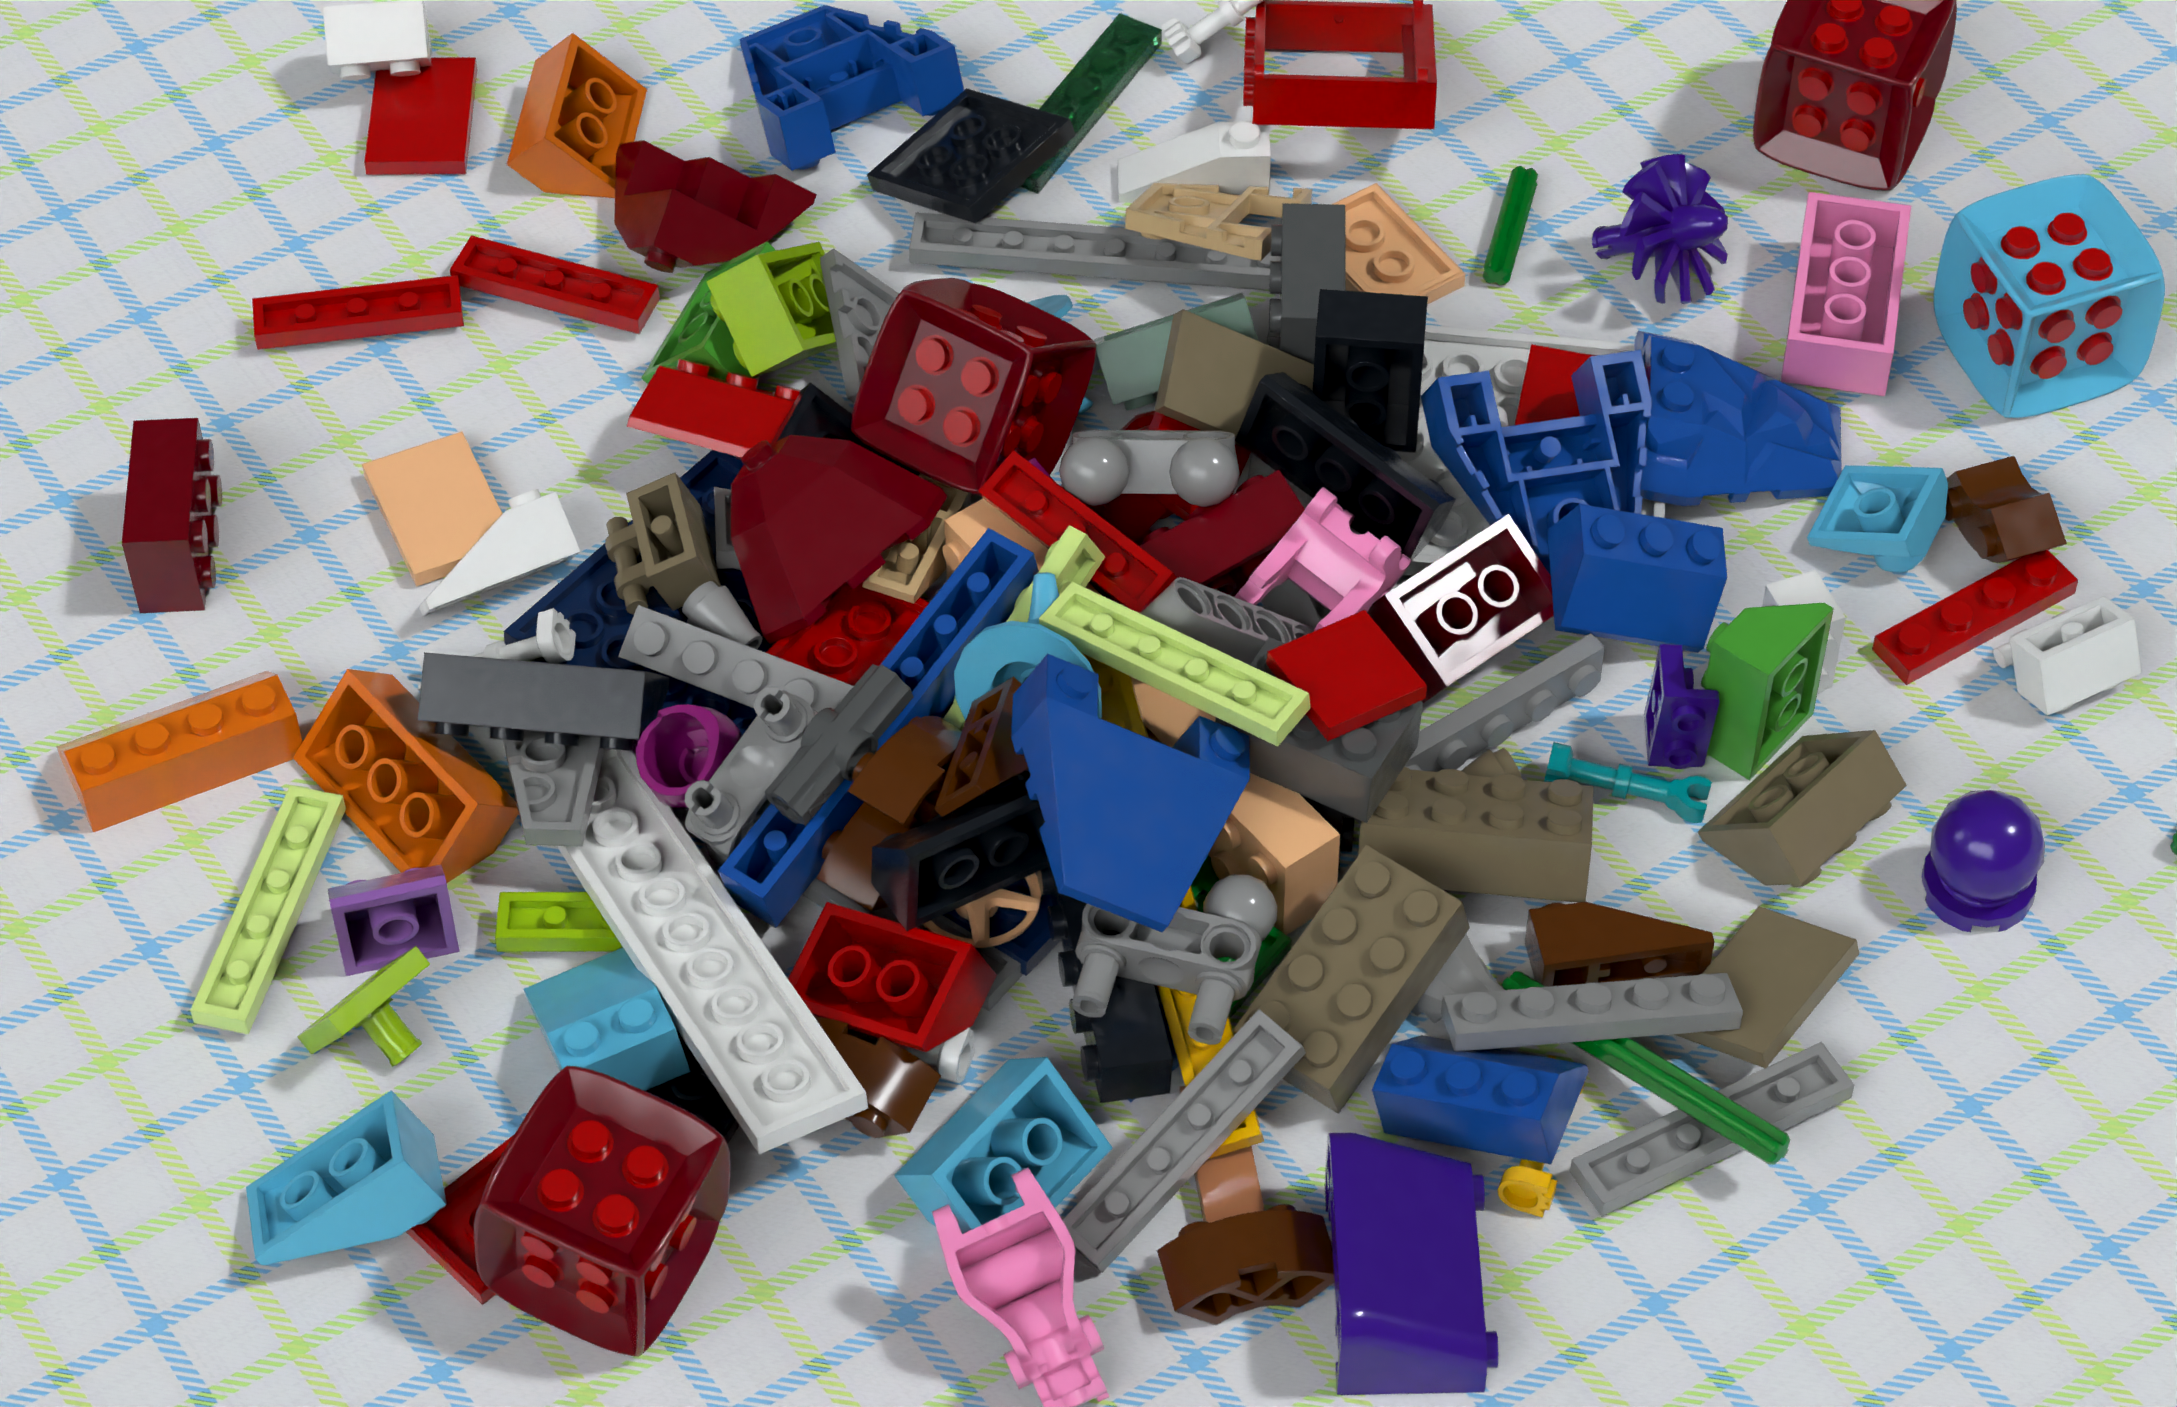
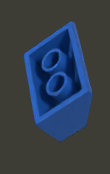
M1579 504L1547 530L1556 631L1589 635L1591 633L1594 637L1658 647L1660 644L1682 645V650L1696 653L1704 649L1727 581L1723 528Z
M1420 1035L1391 1044L1372 1092L1382 1127L1386 1134L1551 1165L1589 1071L1586 1064L1497 1048L1454 1052L1450 1040Z

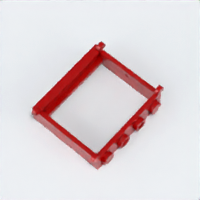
M1264 0L1256 5V17H1246L1243 106H1253V124L1435 130L1437 73L1433 4H1423V0H1413V4ZM1265 49L1403 53L1404 78L1264 74Z

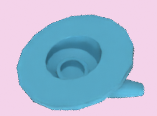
M1043 572L1034 575L1028 622L1008 621L986 627L965 645L954 671L955 699L965 721L974 700L1013 676L1022 684L1047 653L1094 672L1090 662L1067 638L1039 623L1041 615L1059 597L1054 574ZM1098 683V718L1101 719L1102 698L1101 687Z

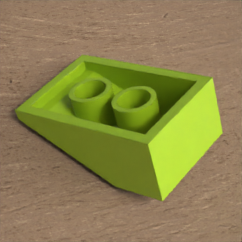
M820 242L757 254L706 281L712 293L710 301L713 310L722 321L726 322L734 339L733 350L739 363L745 369H748L751 377L773 372L837 346L820 263V257L825 255Z

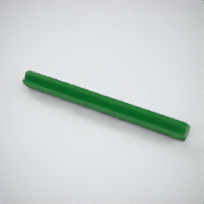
M1515 971L1510 977H1506L1501 984L1505 990L1546 987L1520 971ZM1620 1038L1570 1042L1765 1163L1775 1165L1781 1158L1786 1156L1791 1140L1786 1132L1633 1039Z

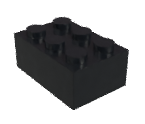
M1320 289L1315 335L1313 392L1319 399L1338 413L1351 418L1361 430L1384 447L1398 452L1416 453L1428 296Z

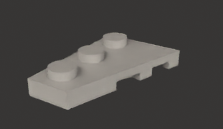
M833 248L820 257V263L847 399L855 404L860 383L876 338L892 303L899 293Z
M524 731L523 741L503 740L526 845L583 847L605 749L600 748L601 737L579 735L578 746L544 743L545 732Z

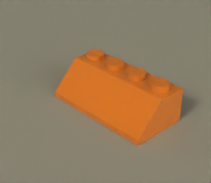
M347 669L293 759L324 792L343 795L346 806L345 814L401 873L412 868L442 865L446 883H448L496 851L519 814L517 802L452 735L435 734L436 723L418 720V700L392 674Z
M264 671L56 747L94 833L293 760L295 753L302 744V737L296 712L278 675Z

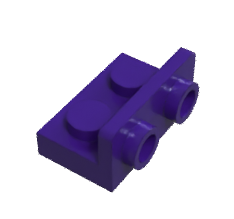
M1659 645L1644 711L1648 766L1685 769L1688 767H1703L1720 703L1719 692L1717 690L1693 689V669L1684 668L1682 645Z

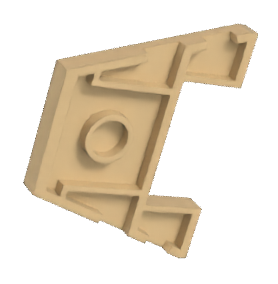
M1154 183L1126 208L1125 229L1141 232V236L1149 239H1170L1262 261L1271 251V228L1239 223L1248 214L1282 218L1283 203L1311 204L1312 189L1293 188L1292 198L1268 195V187L1249 186L1241 195L1219 193V185Z

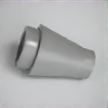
M708 581L695 589L685 601L682 613L688 618V624L754 649H758L762 636L753 628L726 586L719 587L715 582Z

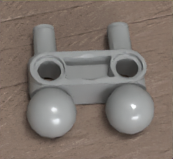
M1088 430L1075 432L1072 434V445L1069 446L1061 458L1059 469L1061 483L1065 490L1082 503L1091 506L1108 504L1119 497L1120 494H1178L1179 497L1192 505L1201 507L1218 505L1229 498L1235 490L1240 473L1235 451V435L1233 433L1185 430Z
M776 687L765 688L757 694L754 700V710L757 713V717L709 782L704 780L697 781L688 788L685 794V804L689 808L685 821L686 830L705 842L709 857L719 867L723 865L771 804L766 797V789L799 752L802 735L809 722L818 713L803 698L787 691H781Z
M1231 874L1214 884L1204 900L1203 912L1179 907L1169 926L1163 932L1087 904L1083 910L1082 930L1075 949L1077 958L1083 966L1072 999L1073 1009L1088 1017L1097 1018L1104 1016L1116 976L1197 995L1188 1026V1035L1192 1039L1204 1044H1218L1222 1039L1232 1002L1245 997L1254 982L1255 964L1261 943L1265 940L1277 920V904L1274 895L1264 881L1250 875ZM1116 931L1121 934L1112 936L1105 935L1102 932ZM1230 957L1235 959V961L1222 962L1217 960V958Z

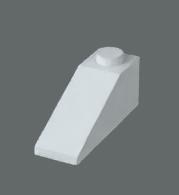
M1253 121L1216 122L1118 159L1119 202H1134L1154 183L1219 185V193L1241 195L1249 186L1268 187L1270 193L1271 150L1269 125L1253 124Z
M534 489L508 500L511 509L506 510L419 605L422 615H428L573 559L580 552V549L557 493L553 492L541 497L539 490Z

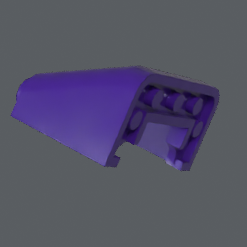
M1328 1133L1324 1191L1326 1212H1328V1221H1331L1336 1300L1335 1335L1339 1349L1338 1362H1336L1335 1367L1337 1395L1485 1392L1487 1368H1498V1337L1496 1331H1486L1476 1219V1211H1484L1485 1207L1483 1175H1473L1471 1163L1356 1133Z

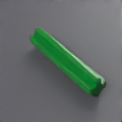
M1517 166L1511 171L1484 263L1483 278L1489 284L1495 282L1502 286L1510 281L1537 187L1538 174L1533 168L1525 169L1522 166Z

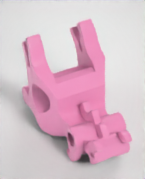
M1322 487L1289 531L1249 577V580L1236 594L1235 598L1257 605L1273 588L1289 579L1330 611L1328 615L1318 622L1314 629L1316 631L1360 611L1366 610L1368 612L1374 602L1391 591L1412 560L1405 554H1402L1401 547L1386 535L1379 540L1369 531L1365 534L1353 533L1350 525L1355 516L1348 510H1343L1336 503L1337 497Z
M1027 1167L1011 1175L1016 1191L1020 1195L1024 1206L962 1234L958 1226V1220L949 1204L932 1211L949 1275L960 1300L999 1329L1011 1343L1014 1350L1003 1355L1018 1388L1021 1389L1033 1383L1044 1407H1077L1094 1398H1097L1098 1402L1109 1398L1103 1380L1091 1357L1104 1350L1103 1343L1090 1316L1086 1315L1078 1319L1074 1307V1242L1062 1218L1029 1168Z

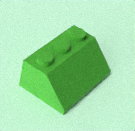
M768 242L705 273L641 377L643 381L648 384L659 366L677 367L679 359L710 366L708 376L726 380L728 372L751 377L748 369H745L735 356L733 350L734 339L726 322L722 321L713 310L710 301L712 293L706 281L757 254L776 251ZM760 375L754 376V378L760 379Z
M1826 603L1745 608L1730 624L1723 622L1715 629L1707 643L1706 650L1710 653L1708 668L1701 680V686L1705 688L1704 690H1717L1719 692L1720 700L1707 751L1709 756L1750 781L1814 714L1834 610L1833 607Z

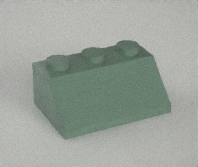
M1243 293L1187 310L1259 341ZM1173 315L1094 339L1096 342V353L1113 405L1124 402L1125 409L1128 411L1156 402L1154 393L1159 390Z

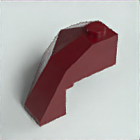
M644 140L619 144L616 152L614 224L630 250L645 256L644 263L647 266L666 273H673L675 267L683 268L730 261L769 241L812 206L817 195L777 174L750 178L711 157L684 161Z
M789 435L771 445L767 440H764L750 448L741 458L744 465L731 483V541L762 634L767 642L772 644L812 625L827 612L826 606L836 590L845 582L854 590L886 563L880 553L908 539L913 541L931 525L948 497L942 488L850 440Z

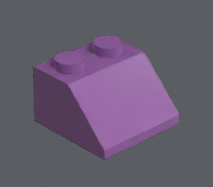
M442 865L412 868L403 873L370 880H355L346 885L328 888L331 912L346 976L378 970L417 946L426 959L460 952Z

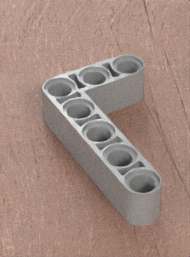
M1179 577L1140 614L1250 665L1269 637L1283 643H1288L1313 632L1318 622L1328 615L1330 611L1289 579L1273 588L1261 600L1264 607L1261 608L1189 579Z

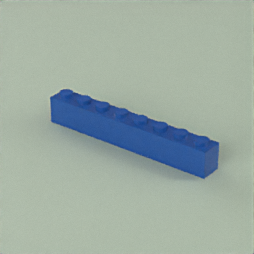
M988 528L881 664L895 672L911 688L913 699L878 739L877 751L891 736L906 726L914 717L938 716L941 718L954 701V671L965 645L986 627L1006 622L1014 610L1017 597L1026 587L1030 586L1034 575L1039 572L1033 552ZM844 779L807 825L795 824L783 816L772 803L768 806L718 870L726 890L738 906L777 928L819 874L825 861L822 859V850L829 836L838 829L843 830L855 812L864 803L848 792L853 781Z

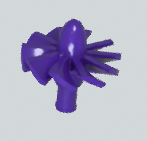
M1683 154L1659 156L1642 161L1640 163L1642 170L1624 185L1622 193L1632 199L1633 202L1622 224L1600 226L1593 232V248L1608 245V248L1598 250L1596 255L1601 259H1609L1613 256L1634 253L1632 275L1635 280L1641 278L1649 258L1655 257L1654 290L1656 302L1666 303L1665 289L1669 273H1671L1680 294L1681 304L1692 302L1689 268L1699 279L1705 294L1711 295L1715 290L1709 269L1705 267L1697 248L1702 249L1721 264H1726L1728 256L1719 240L1727 230L1728 216L1725 214L1724 208L1705 191L1711 177L1705 170L1685 163V155Z

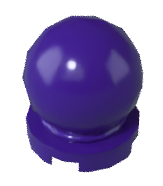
M1997 790L1970 791L1949 802L1932 828L1931 850L1925 857L1921 878L1926 891V904L1943 922L1961 931L1971 932L1972 926L1987 928L2000 925L1998 932L2006 931L2025 918L2034 902L2037 873L2044 863L2045 842L2040 819L2021 799Z

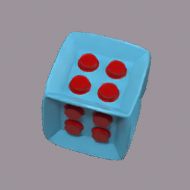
M2073 174L2050 178L1983 198L1959 211L1952 219L1944 238L1935 280L1933 305L1937 324L1945 343L1984 400L1995 411L2006 418H2023L2056 411L2114 392L2135 380L2143 371L2154 344L2164 303L2165 282L2161 265L2153 248L2111 191L2091 175Z

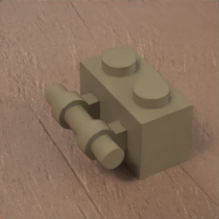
M676 472L626 493L633 524L628 525V521L624 517L610 519L606 524L609 536L605 540L608 557L611 561L615 562L618 572L614 578L617 595L625 601L628 613L634 614L638 605L648 608L646 594L649 591V587L654 586L673 611L683 607L690 594L700 585L713 581L719 587L721 586L702 508ZM639 553H641L642 562L640 563L637 562L636 558Z

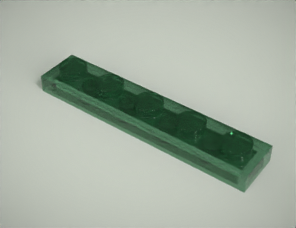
M1121 13L1116 16L1039 108V110L1069 118L1076 135L1053 158L1047 160L1033 172L1020 187L1039 194L1162 44V29Z

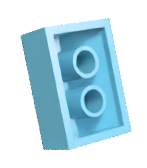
M1048 1057L1009 1059L894 1176L927 1221L935 1227L932 1211L949 1204L963 1234L1024 1206L1020 1195L1016 1191L1012 1174L1028 1167L1054 1208H1056L1113 1147Z

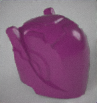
M688 704L675 705L658 710L657 718L644 729L637 742L636 762L640 776L663 805L678 808L687 807L685 804V794L688 788L700 780L709 782L740 740L742 734L731 719L712 708Z

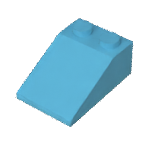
M624 948L615 950L523 989L559 1071L566 1066L587 1068L614 1077L643 1091L690 1072L677 1030L656 986L636 968Z
M392 1090L246 1187L255 1259L262 1266L396 1238L413 1226L429 1221L439 1209L447 1205L434 1134Z

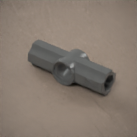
M872 664L834 710L832 708H825L812 718L802 735L801 749L766 789L765 794L768 801L783 816L795 824L807 825L844 779L852 781L854 768L862 756L868 752L873 754L877 752L878 739L913 699L911 688L889 668L882 664L880 666Z

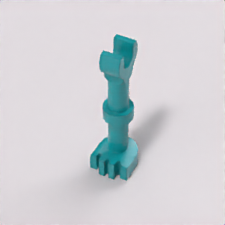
M1553 742L1544 782L1567 779L1612 790L1611 796L1622 799L1626 798V794L1665 803L1669 809L1675 810L1679 817L1685 821L1692 823H1701L1703 821L1707 804L1694 801L1690 797L1707 800L1712 781L1707 778L1689 776L1683 780L1665 781L1633 773L1632 766L1619 764L1618 769L1575 759L1573 758L1574 754L1571 746Z

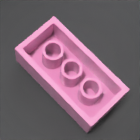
M1808 192L1781 382L1885 396L1894 353L1911 205Z

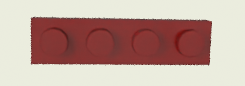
M472 235L450 268V276L458 275L461 287L636 334L641 333L660 300L659 286L657 284Z
M458 275L252 298L254 337L257 350L464 326Z
M1014 450L978 491L984 500L1048 549L1054 542L1060 540L1069 525L1086 533L1105 556L1090 582L1117 603L1138 613H1141L1177 579L1174 572Z
M2049 550L2021 557L1879 633L1874 637L1872 650L1908 685L2074 595L2078 579Z

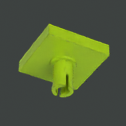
M417 946L411 948L380 968L297 1036L298 1039L312 1055L344 1036L353 1027L357 1029L362 1026L388 1058L392 1067L396 1066L421 1046L422 1042L415 1037L389 1003L393 1000L391 996L430 965L429 961Z

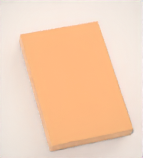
M1377 183L1333 203L1345 205L1346 291L1428 296L1427 304L1465 286V273Z
M458 432L362 464L364 477L416 587L446 577L502 515V511L463 432Z

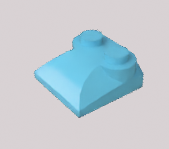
M1845 465L1807 536L1810 546L1873 555L1877 566L1889 572H1906L1913 569L1926 556L1946 516L1948 482L1943 468Z

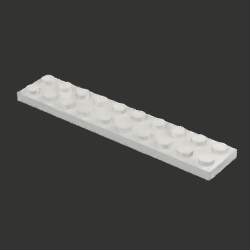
M605 749L583 847L557 846V848L636 968L656 986L674 1026L758 1154H762L868 1109L866 1091L669 806L663 805L643 781L633 753L631 751Z

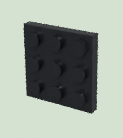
M966 88L871 170L867 177L872 190L976 224L980 219L989 215L992 209L1014 189L1023 185L1026 179L1041 165L1053 158L1076 133L1069 118Z

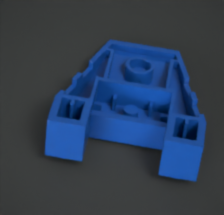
M827 5L820 6L739 39L770 154L791 171L812 168L820 162V159L836 153L831 134L832 129L900 101L922 116H934L964 91L955 46L932 30L919 28L916 30V34L913 35L902 32L898 22L887 20L883 23L884 27L869 24L868 15Z
M1641 350L1590 356L1571 375L1580 416L1501 427L1489 371L1438 377L1421 395L1432 449L1490 526L1504 516L1510 515L1550 575L1547 530L1576 506L1584 504L1637 514L1642 512L1643 497L1640 496L1642 469L1646 466L1648 448H1645L1647 420L1651 417L1652 398Z
M1047 653L1013 694L1011 739L1016 754H1024L1031 775L1025 782L1030 800L1039 801L1045 821L1039 828L1057 890L1066 896L1163 932L1173 919L1250 779L1249 735L1202 716H1199L1172 747L1098 718L1099 674Z

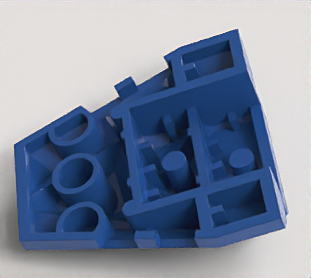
M1643 331L1637 332L1634 350H1641L1652 398L1651 417L1647 420L1645 448H1648L1646 466L1642 469L1640 496L1643 499L1679 506L1700 505L1703 496L1729 494L1728 499L1730 503L1746 502L1751 492L1770 491L1776 500L1830 495L1842 472L1840 407L1692 341Z

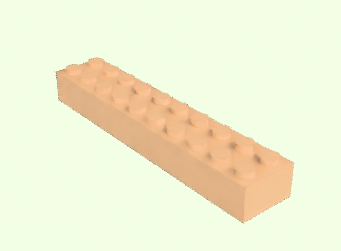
M983 498L944 520L945 545L942 547V551L946 560L947 580L988 528L1033 552L1038 570L1044 564L1045 556L1049 549ZM1088 583V585L1086 586L1087 589L1100 594L1090 583ZM1131 677L1148 738L1172 747L1199 716L1214 722L1216 721L1215 716ZM1250 773V779L1208 855L1211 858L1212 868L1219 880L1231 874L1250 875L1265 882L1274 895L1277 904V920L1274 927L1287 935L1313 919L1338 885L1340 834L1299 793Z

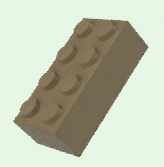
M1404 766L1367 823L1361 821L1358 855L1368 845L1442 890L1567 902H1586L1592 849L1594 786L1580 785L1575 781L1567 779L1543 782L1523 780L1511 774L1488 777L1467 775L1455 769L1433 772L1410 770Z
M1366 845L1233 1029L1234 1034L1260 1009L1299 1042L1306 1052L1283 1077V1080L1339 1114L1470 929L1463 902Z

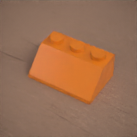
M571 33L535 60L507 165L545 193L615 198L616 152L619 144L634 142L647 89L574 33Z

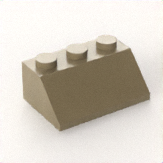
M1875 730L1802 736L1698 831V834L1703 842L1765 886L1791 885L1792 887H1801L1812 882L1821 874L1822 869L1820 866L1833 854L1850 847L1857 839L1856 833L1868 821L1875 820L1884 815L1892 806L1890 801L1907 785Z

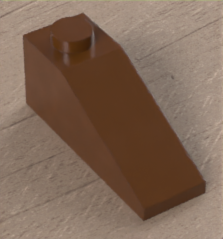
M1014 676L972 702L934 809L941 817L999 787L1027 770L1029 772L1024 754H1016L1011 739L1013 694L1022 685Z
M1589 902L1571 904L1551 903L1542 908L1529 909L1525 936V946L1534 978L1546 987L1699 975L1711 964L1715 943L1713 934L1709 931Z

